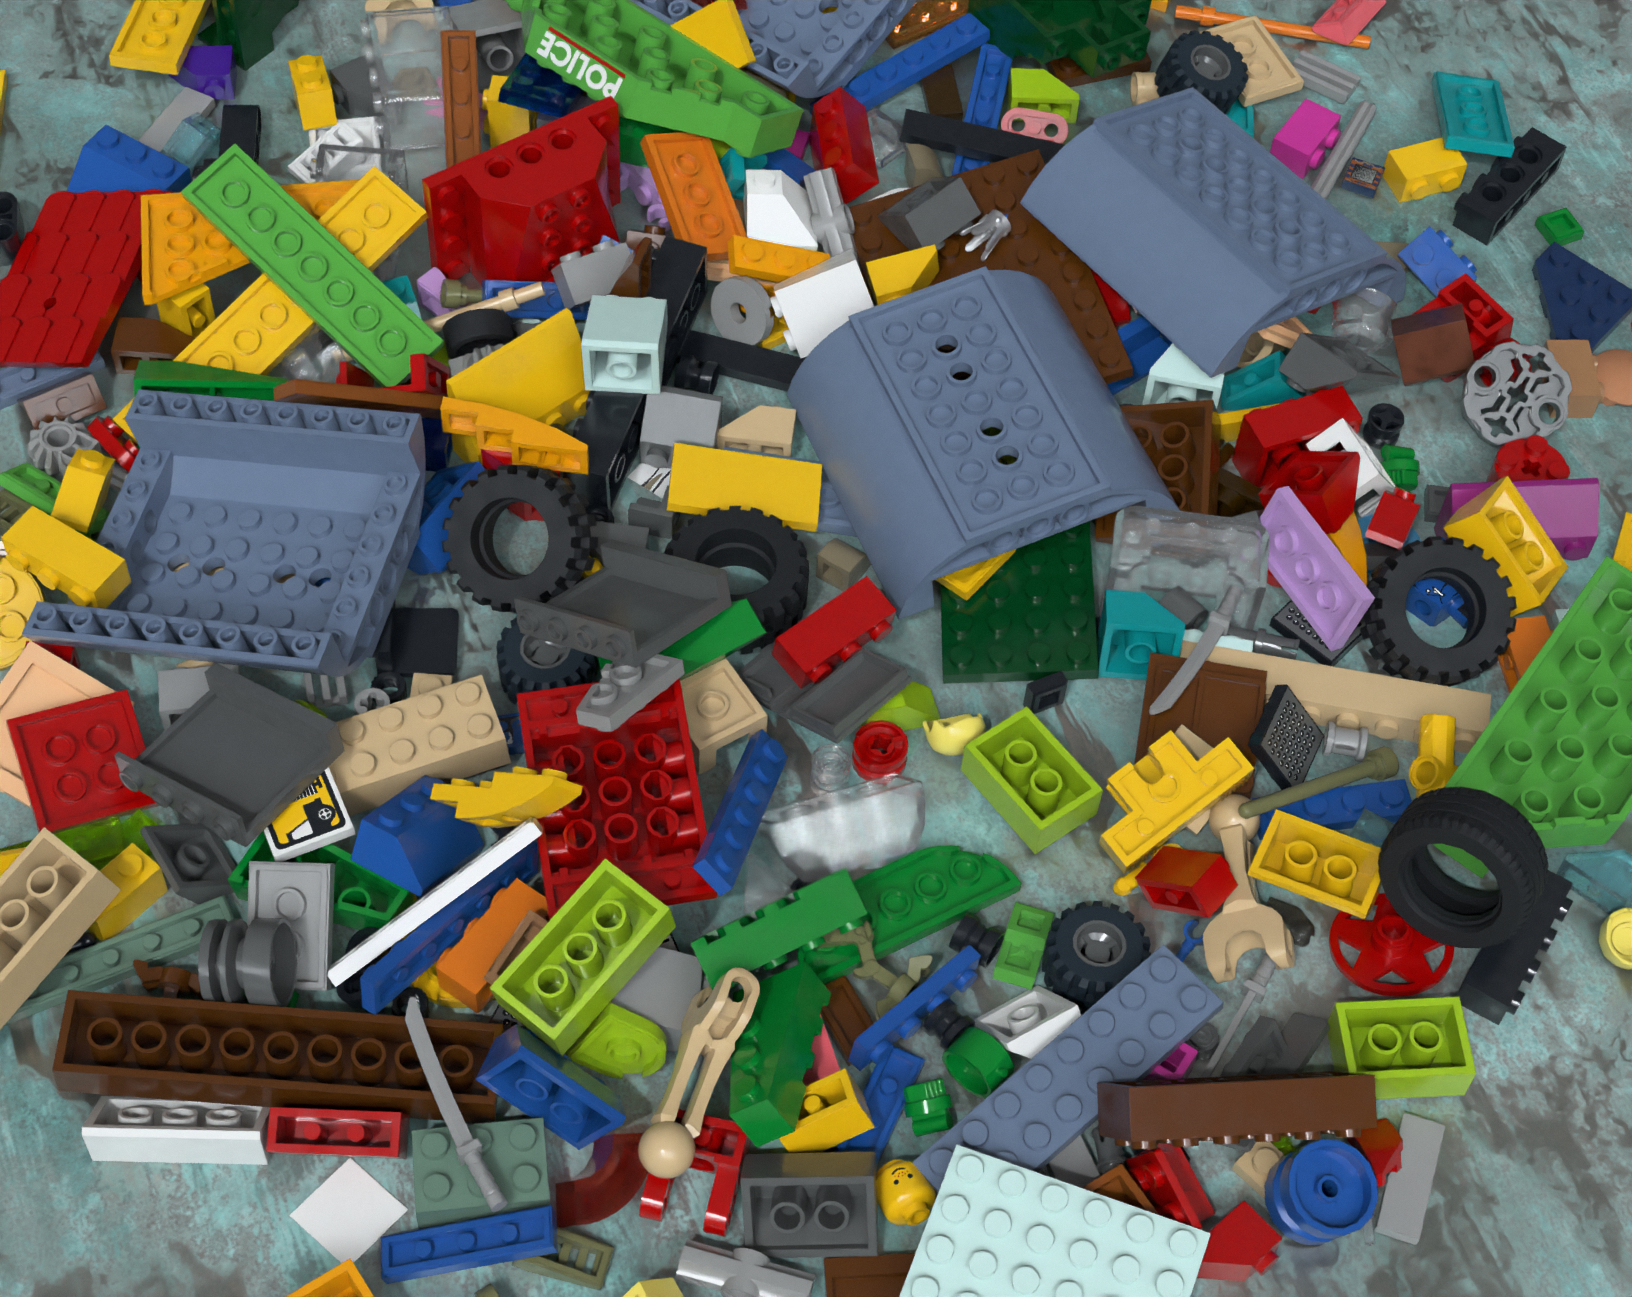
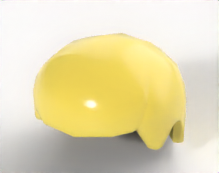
M980 713L975 717H972L971 714H963L922 722L931 748L945 756L963 755L964 746L985 733L986 730Z
M1621 908L1611 913L1601 924L1598 943L1603 956L1614 966L1626 970H1632V908Z

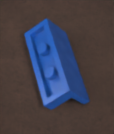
M1143 315L1117 330L1133 367V376L1107 384L1113 395L1149 375L1150 368L1170 347L1160 337V331Z

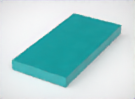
M1438 71L1434 72L1431 83L1444 148L1512 158L1515 146L1499 81Z

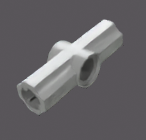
M834 168L818 170L803 176L813 210L810 217L812 229L817 236V241L822 244L824 253L830 254V258L852 249L860 271H862L853 238L855 233L854 220L849 207L843 202Z
M687 1239L680 1256L676 1279L720 1291L723 1297H811L815 1275L771 1263L766 1255L753 1249L736 1248L732 1252Z

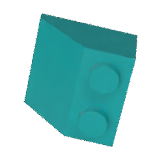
M1106 590L1097 635L1098 677L1146 680L1150 653L1180 656L1185 623L1145 592Z

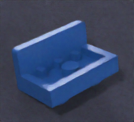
M1430 226L1397 255L1435 298L1438 297V291L1465 273L1475 282L1477 280V276L1474 274L1477 269L1465 255L1459 258L1451 249L1453 243L1442 230L1435 232Z

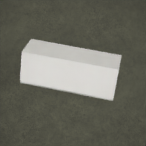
M101 1096L82 1126V1137L92 1161L268 1165L269 1152H266L270 1107L128 1096Z

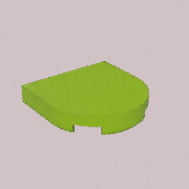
M610 1002L567 1050L565 1055L572 1061L608 1077L622 1079L623 1074L642 1073V1077H646L657 1072L665 1063L668 1043L665 1033L658 1025Z

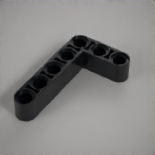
M259 105L223 106L218 158L233 144H236L259 166L262 127ZM205 158L203 171L218 158Z

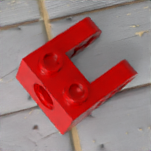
M1466 273L1438 291V297L1413 313L1417 314L1462 303L1474 361H1476L1477 354L1482 348L1494 345L1502 339L1510 338L1514 320L1508 312ZM1463 373L1442 377L1441 379L1448 383Z
M678 1109L675 1122L680 1124L686 1112L685 1110ZM704 1115L700 1135L693 1139L695 1155L689 1168L716 1174L705 1214L703 1232L726 1237L741 1183L744 1156L749 1152L751 1140L736 1122ZM648 1173L641 1199L639 1217L659 1222L663 1221L675 1177L665 1179Z

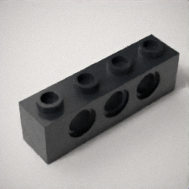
M1533 127L1523 137L1517 136L1513 141L1515 149L1512 158L1498 156L1493 162L1490 172L1487 175L1482 173L1475 181L1472 190L1469 193L1463 192L1454 206V210L1457 213L1452 226L1488 246L1558 171L1567 148L1565 145Z

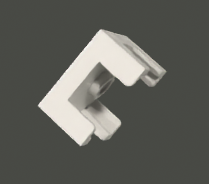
M1342 418L1306 445L1310 451H1328L1341 442L1345 448L1342 451L1359 453L1360 465L1355 501L1372 489L1378 493L1357 509L1362 518L1374 514L1384 491L1393 492L1396 486L1368 443Z

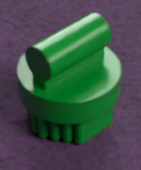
M1383 445L1381 457L1384 458V461L1380 463L1395 486L1407 491L1415 490L1418 486L1417 476L1420 474V463L1414 459L1415 451L1407 447Z
M942 1078L903 1087L906 1104L903 1105L906 1118L912 1117V1129L916 1137L950 1130L953 1127V1119L948 1110L953 1104L950 1094L946 1093Z

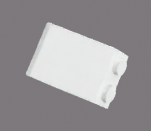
M852 249L774 285L776 296L770 298L777 318L784 316L789 329L783 331L788 347L790 351L797 349L800 358L808 356L831 332L849 321L848 316L874 307Z

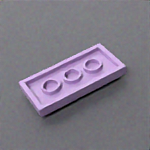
M1290 487L1277 488L1260 516L1267 546L1255 550V552L1329 650L1341 649L1375 597Z

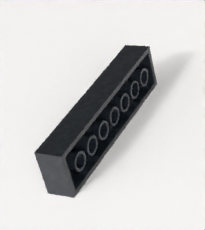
M669 236L665 237L661 248H655L652 253L651 288L646 296L655 299H667L668 325L661 382L663 386L668 384L679 359V354L708 292L707 247ZM590 390L586 401V414L583 419H577L573 429V437L588 445L589 473L585 475L563 472V478H568L576 485L574 492L576 494H584L588 500L589 505L585 510L596 505L608 508L612 512L640 448V436L647 394Z

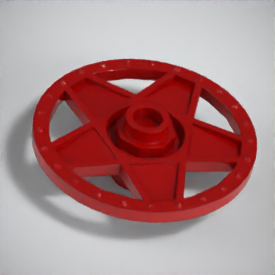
M1385 893L1378 894L1374 904L1378 906L1373 921L1348 919L1352 914L1340 911L1337 914L1329 935L1331 957L1339 971L1349 981L1364 990L1392 997L1419 994L1438 984L1451 967L1454 946L1437 942L1411 927L1395 911ZM1338 939L1360 951L1353 968L1342 955ZM1444 945V958L1433 973L1423 954ZM1392 971L1410 984L1391 985L1375 981Z

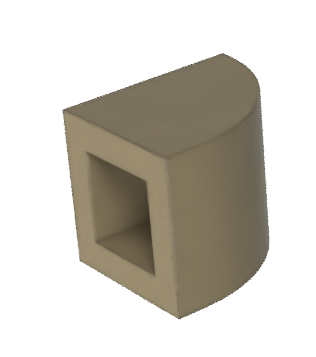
M907 144L904 174L909 188L920 186L932 177H944L937 156L931 148L921 144Z
M834 538L817 555L816 577L844 592L859 581L871 563L864 552L838 538Z

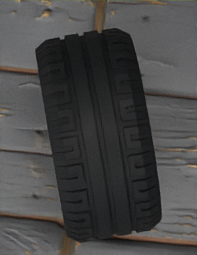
M1467 787L1438 788L1415 798L1389 832L1378 856L1379 877L1386 897L1395 911L1411 927L1424 936L1442 944L1458 948H1485L1498 945L1512 938L1523 927L1545 889L1548 881L1547 877L1549 876L1548 857L1544 845L1532 824L1516 808L1503 799L1485 791ZM1442 843L1463 849L1481 860L1495 876L1500 889L1497 891H1480L1461 885L1445 875L1431 859L1427 845Z

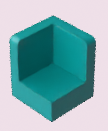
M730 148L719 160L734 199L743 201L744 182L746 181L745 170H762L767 164L766 155L762 154L753 158H746L737 154L734 148Z

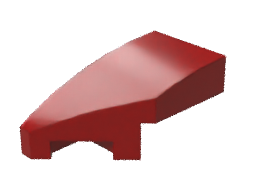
M1387 1118L1378 1119L1377 1128L1361 1129L1360 1137H1347V1142L1356 1148L1370 1163L1377 1180V1187L1386 1184V1174L1388 1172L1397 1173L1402 1168L1401 1151L1403 1150V1140Z

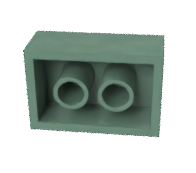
M543 1117L467 1125L473 1139H479L483 1151L482 1159L486 1162L488 1170L491 1171L494 1177V1181L497 1182L500 1191L508 1202L504 1208L496 1212L491 1211L486 1202L487 1199L481 1193V1188L475 1182V1177L469 1171L468 1165L466 1163L462 1166L460 1165L456 1154L457 1147L448 1127L411 1130L415 1211L419 1230L550 1205Z

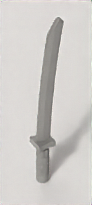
M1230 585L1217 611H1211L1204 634L1183 666L1150 706L1149 713L1151 715L1158 714L1172 707L1209 657L1221 635L1227 636L1232 613L1242 595V589L1239 586Z
M1267 953L1264 954L1261 964L1258 965L1256 973L1253 974L1251 980L1247 978L1240 993L1246 997L1201 1077L1211 1076L1253 1000L1259 1004L1263 1001L1264 994L1267 991L1265 987L1273 975L1274 969H1276L1275 962L1270 959Z
M410 997L405 1022L435 1101L456 1144L457 1159L461 1166L465 1163L468 1165V1169L472 1176L475 1177L474 1180L478 1187L481 1188L480 1191L484 1198L487 1199L486 1202L491 1211H499L508 1202L500 1191L497 1182L494 1181V1177L491 1171L488 1170L486 1162L482 1159L483 1151L479 1139H473L456 1104L428 1035L417 999Z

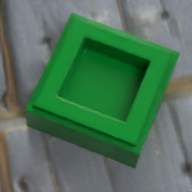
M1567 208L1539 216L1535 222V227L1549 245L1556 242L1563 246L1582 239L1585 232Z

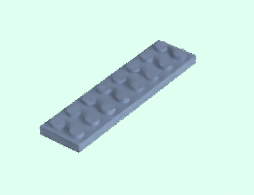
M1163 944L912 1163L934 1187L937 1195L956 1144L1038 1173L1098 1119L1097 1083L1143 1080L1223 1009L1224 1002Z

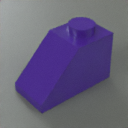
M191 46L179 74H169V76L183 87H188L214 98V100L235 99L237 66L233 46Z

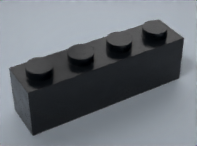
M1549 871L1545 889L1523 927L1512 938L1507 939V941L1498 945L1481 948L1456 996L1460 997L1461 1006L1497 1025L1500 1024L1506 1012L1512 1015L1516 1013L1525 996L1524 992L1518 990L1522 981L1524 980L1530 984L1542 963L1535 959L1538 950L1540 949L1547 953L1558 932L1551 928L1554 919L1563 922L1573 903V900L1566 897L1573 882Z

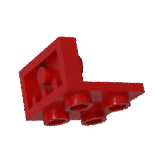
M1157 1143V1148L1145 1149L1126 1160L1130 1168L1128 1173L1160 1216L1201 1229L1202 1225L1200 1222L1215 1214L1181 1147H1174L1172 1143Z

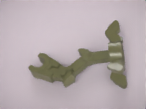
M868 921L863 926H859L842 935L838 928L823 935L826 942L816 948L846 946L848 944L856 945L862 967L854 969L853 976L862 980L873 979L889 990L886 999L876 1001V1021L913 992L920 984V977L926 978L931 972L930 965L933 960L931 955H918L909 958L908 973H903L899 978L879 965L875 959L871 944L875 935Z

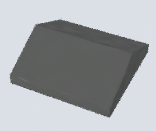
M201 823L143 826L140 833L177 895L196 904H201L234 892L227 879L236 866L221 840L212 829Z

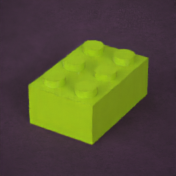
M1027 706L964 746L961 771L1035 855L1097 815L1103 789Z
M1460 997L1335 1002L1327 1021L1330 1026L1327 1035L1334 1071L1375 1075L1376 1100L1465 1095L1476 1075V1069Z

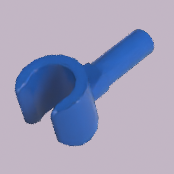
M1190 920L1184 926L1185 940L1175 955L1182 963L1196 945H1204L1203 934L1198 939L1193 937V930L1199 923L1197 920Z

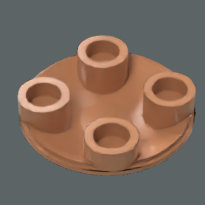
M1612 349L1596 356L1598 362L1596 373L1598 381L1604 385L1602 404L1606 406H1614L1615 404L1632 406V351Z

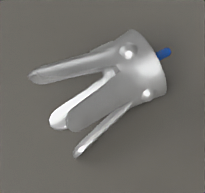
M991 210L989 214L984 215L979 220V223L960 232L959 234L962 236L970 232L972 235H975L966 244L965 251L971 252L989 239L981 256V261H985L999 239L1007 236L1011 231V225L1007 219L1008 214L1003 215L997 210Z

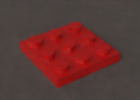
M127 689L6 720V726L38 833L45 827L52 834H58L160 806L152 797L141 791L134 792L128 789L119 778L120 770L114 755L119 751L135 759L146 749Z

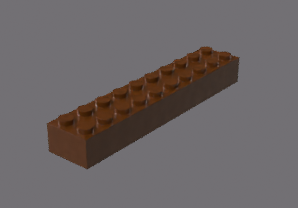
M68 990L52 1069L59 1091L259 1107L402 1112L410 1115L409 1118L444 1121L411 1040L405 1016ZM423 1018L439 1064L465 1122H495L498 1095L475 1079L495 1038L503 1033L504 1024Z

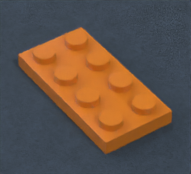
M687 132L644 135L640 144L674 237L707 247V261L729 259V239L733 235L747 237L711 139Z

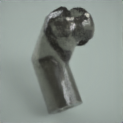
M1269 897L1266 906L1276 910L1282 916L1285 924L1292 928L1291 934L1294 944L1304 948L1307 947L1310 943L1311 935H1315V927L1302 909Z

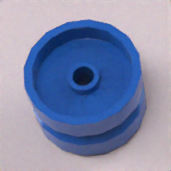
M1321 1139L1282 1156L1270 1169L1264 1185L1265 1205L1272 1222L1286 1237L1304 1245H1322L1360 1230L1373 1216L1378 1201L1377 1180L1370 1163L1356 1148L1340 1140Z

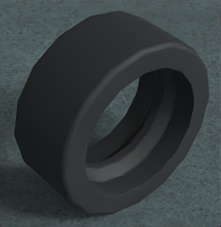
M493 308L475 309L457 314L447 320L442 327L447 355L450 359L473 353L474 348L480 349L487 344L489 346L503 344L504 346L514 340L510 316L502 310Z

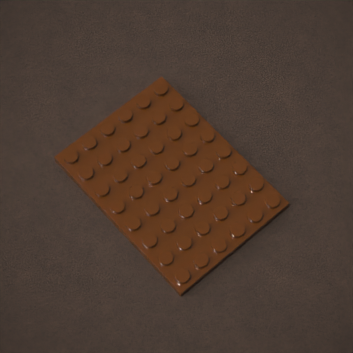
M1039 149L949 176L962 178L981 212L980 215L971 220L973 225L979 223V220L984 215L989 214L991 210H997L1003 215L1008 214L1007 219L1010 222L1011 231L1007 236L999 239L983 262L981 261V256L989 239L971 252L965 251L966 244L975 236L971 232L963 236L953 233L944 239L945 245L937 251L939 272L929 286L984 266L988 270L1020 271L1035 276L1047 284L1056 296L1106 384L1133 376V367L1090 267L1020 204L1032 182L1045 167ZM919 186L849 207L855 225L853 238L861 272L874 306L876 305L868 282L866 262L910 251L880 221L878 215ZM943 345L937 350L942 353H950L956 347ZM957 372L952 377L956 380H966L971 374Z

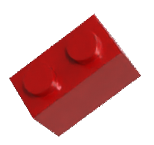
M1163 846L1135 877L1152 908L1210 918L1238 886L1230 871L1229 863L1221 854Z

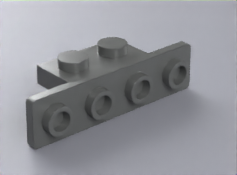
M1294 1013L1280 1032L1275 1019L1260 1015L1251 1030L1246 1033L1243 1042L1231 1060L1224 1066L1220 1076L1302 1072L1329 1031L1330 1026L1327 1020ZM1240 1139L1239 1144L1219 1145L1243 1152H1250L1256 1142L1254 1139Z

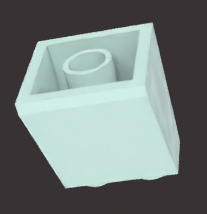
M592 295L581 343L585 390L660 394L668 325L667 299Z
M1172 343L1150 368L1142 405L1213 400L1217 409L1224 373L1212 378L1209 377Z

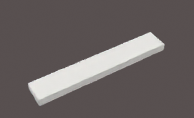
M535 817L527 819L334 962L328 970L327 976L335 987L344 982L542 835V826Z

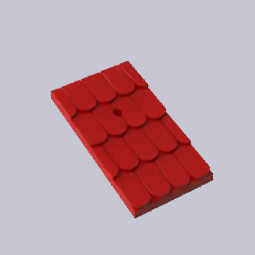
M159 189L131 192L129 190H118L115 192L91 190L84 193L59 191L51 194L46 199L32 231L26 233L7 277L0 281V367H89L142 266L141 195L174 192Z

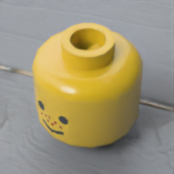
M895 1159L884 1164L877 1172L878 1205L886 1219L895 1225L916 1226L921 1224L929 1217L930 1210L936 1200L937 1195L934 1187L912 1163L913 1161Z

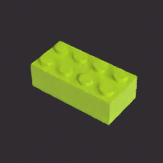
M604 859L489 988L497 1003L563 1056L676 928L671 910L615 865Z

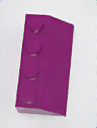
M1598 478L1512 481L1562 558L1571 561L1588 558L1598 537ZM1495 482L1450 484L1434 526L1435 535L1441 536V538L1444 537L1446 540L1449 539L1443 527L1457 509Z

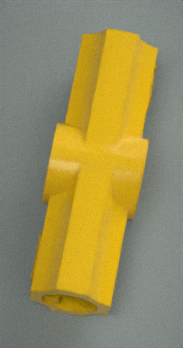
M1427 714L1419 718L1418 757L1412 762L1409 769V780L1412 786L1417 789L1416 798L1428 791L1444 788L1458 768L1454 764L1456 718L1453 716Z

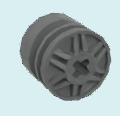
M236 918L229 922L226 919L208 921L202 933L198 954V980L204 1001L246 1004L248 1000L249 1004L288 1006L293 996L297 974V947L290 922L285 918H257L252 920L248 927L247 923L241 918Z

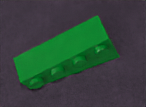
M263 831L227 879L238 899L248 901L249 861H275ZM333 844L283 861L335 863L334 924L357 930L366 927L380 929L418 901L414 893L351 861L352 854Z
M844 867L696 938L690 944L713 990L718 979L732 968H743L750 972L763 965L765 971L770 970L788 961L785 954L801 947L803 953L822 945L826 942L823 935L837 928L842 935L863 925L861 917L868 914V911L847 867ZM732 981L730 988L739 985L740 983Z
M806 961L759 981L760 993L754 1011L745 1029L735 1041V1050L731 1055L729 1115L756 1147L793 1133L796 1129L806 1091V1085L802 1080L807 1070L812 1068L815 1054L811 1051L814 1036L821 1035L824 1023L820 1017L821 1009L829 1004L831 992ZM743 988L733 993V1002L738 1003L743 1000Z

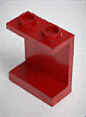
M425 353L410 355L411 384L380 387L382 389L448 396L446 380L451 378V372L448 366ZM347 361L339 362L340 373L336 376V383L375 388L374 379L366 371Z

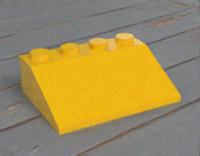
M568 308L563 309L446 380L448 397L505 409L547 425L558 423L564 427V425L578 416L585 415L587 411L586 401L590 390H585L582 341L571 311ZM452 433L453 451L465 463L479 461L482 464L481 449L477 448V437Z

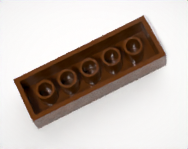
M1335 1070L1097 1083L1099 1135L1114 1138L1116 1146H1131V1149L1157 1148V1143H1172L1174 1147L1199 1146V1141H1213V1144H1239L1240 1139H1254L1255 1142L1281 1141V1136H1294V1139L1297 1140L1321 1139V1134H1335V1137H1360L1361 1129L1377 1128L1375 1075Z

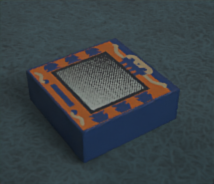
M1353 157L1344 176L1341 188L1374 198L1385 167Z

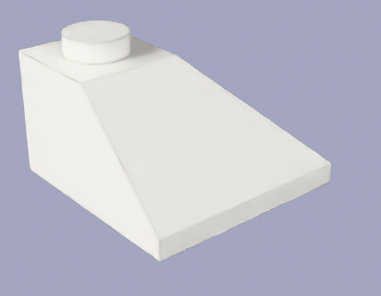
M745 170L746 181L744 182L743 207L747 237L817 251V236L813 232L810 218L813 210L807 191L781 170Z
M1037 985L1032 990H1028L974 1019V1027L987 1032L1005 1049L1032 1059L1081 1016L1077 1004Z

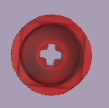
M1532 435L1527 439L1510 441L1499 449L1486 482H1497L1505 476H1508L1511 481L1568 479L1570 468L1563 456L1555 448L1548 445L1544 437Z

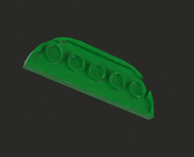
M951 845L934 846L915 851L854 880V884L868 911V914L862 916L861 919L863 923L868 921L871 924L875 935L871 944L876 961L962 920L968 912L974 914L1019 892L1022 884L1008 867L992 856L985 853L980 856L971 852L961 851L959 846ZM854 944L814 948L803 953L801 947L797 950V965L806 961L824 985L844 975L853 973V970L862 967L858 948Z

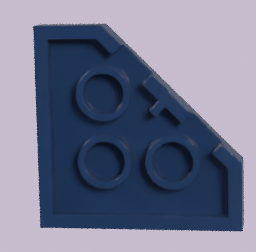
M1553 242L1535 260L1532 272L1534 280H1538L1541 291L1539 298L1544 317L1549 320L1551 340H1589L1591 352L1593 353L1632 312V289L1556 242Z

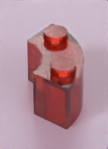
M643 1133L611 1134L600 1137L594 1141L592 1156L584 1170L571 1180L555 1183L557 1227L587 1225L601 1221L618 1212L635 1196L648 1174L638 1154V1146Z

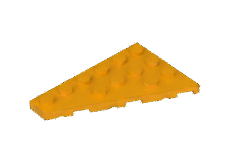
M360 179L280 186L318 221ZM181 192L141 195L142 296L144 305H153L251 263L183 198Z

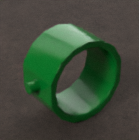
M975 1027L966 1028L943 1052L942 1061L947 1071L955 1081L969 1093L986 1099L1000 1087L1014 1071V1064L1004 1047L987 1032Z

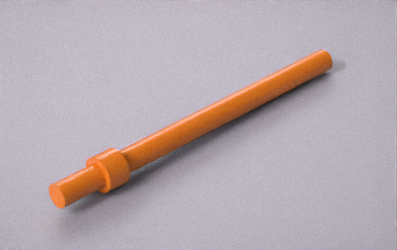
M1176 5L1174 18L1200 22L1199 25L1213 27V24L1224 25L1250 17L1216 11L1215 7L1203 6L1201 9ZM1259 18L1271 34L1343 45L1313 32L1311 26ZM1358 34L1348 45L1344 46L1369 49L1371 36Z

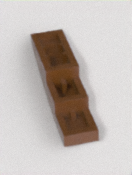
M644 237L631 252L609 295L644 298L647 296L651 288L652 238Z

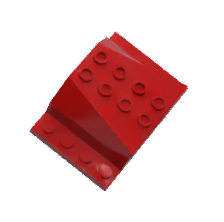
M606 97L422 179L425 210L428 214L426 222L431 268L437 267L446 279L454 280L471 272L481 286L482 280L555 282L551 270L561 263L560 257L576 251H580L581 256L594 253L592 247L599 244L603 235L620 243L612 207L621 203L619 107L613 97Z
M680 678L612 732H602L596 728L578 724L576 709L590 687L599 682L518 693L517 701L527 768L537 771V775H541L543 769L562 771L568 774L567 781L583 786L581 795L550 815L537 819L543 828L542 835L537 838L549 921L604 859L615 865L666 906L717 898V892L692 867L707 835Z

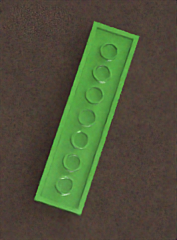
M233 144L181 191L183 198L382 387L403 385L411 378L410 355L425 353L433 357L445 346L443 339L236 144Z

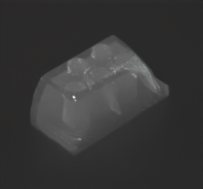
M893 773L765 811L756 834L766 838L778 861L803 882L823 878L844 867H847L848 871L863 866V869L878 868L887 864V858L918 848L925 826V793L923 784L920 780Z

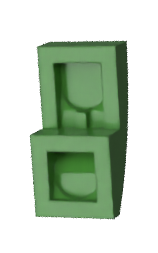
M1015 902L992 979L1030 990L1033 989L1055 913Z

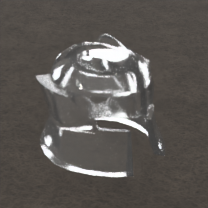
M1365 288L1331 302L1333 308L1331 320L1333 337L1345 338L1367 354L1382 350L1393 342L1394 337L1390 320L1397 310V304L1386 294L1372 288Z
M315 324L309 334L280 362L281 378L288 379V381L304 379L336 383V376L340 373L339 362H344L346 359L336 342L323 349L318 338V334L322 329Z

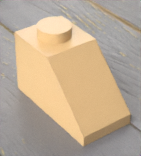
M757 406L719 429L717 449L723 450L724 447H732L791 457L795 434L796 409L781 406Z

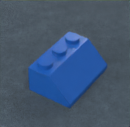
M105 125L83 145L67 191L72 193H84L91 190L100 192H115L118 190L138 192L159 189L180 193L192 180L189 167Z
M479 461L439 469L425 484L419 525L421 533L408 564V569L419 575L433 572L439 574L448 569L446 563L451 561L450 552H443L442 541L448 540L449 530L442 529L444 518H452L454 511L449 509L448 506L453 497H462L464 495L461 487L468 480H478V473L486 470Z
M426 775L361 819L351 856V861L419 897H422L480 853L484 846L475 824L455 818L457 808L430 799L433 783H445L440 779Z
M517 1024L495 1038L475 1079L531 1118L543 1117L544 1127L578 1150L621 1126L626 1119L620 1095L608 1088L603 1080L589 1075L573 1064L568 1056L565 1054L561 1056L558 1052L541 1042L532 1031L521 1028Z

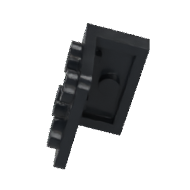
M394 600L372 658H375L377 674L390 671L399 673L403 677H413L414 673L454 676L457 672L458 611L454 608H397L396 600Z

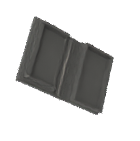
M775 642L763 648L760 654L737 671L739 677L760 705L836 744L913 681L912 677L907 674L906 668L863 648L845 663L842 660L832 667L833 671L819 684L815 685L811 682L800 689L772 656Z

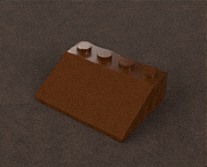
M1201 400L1120 406L1180 509V513L1145 526L1134 505H1130L1096 518V542L1175 555L1216 553L1214 522H1217L1221 421L1214 401Z

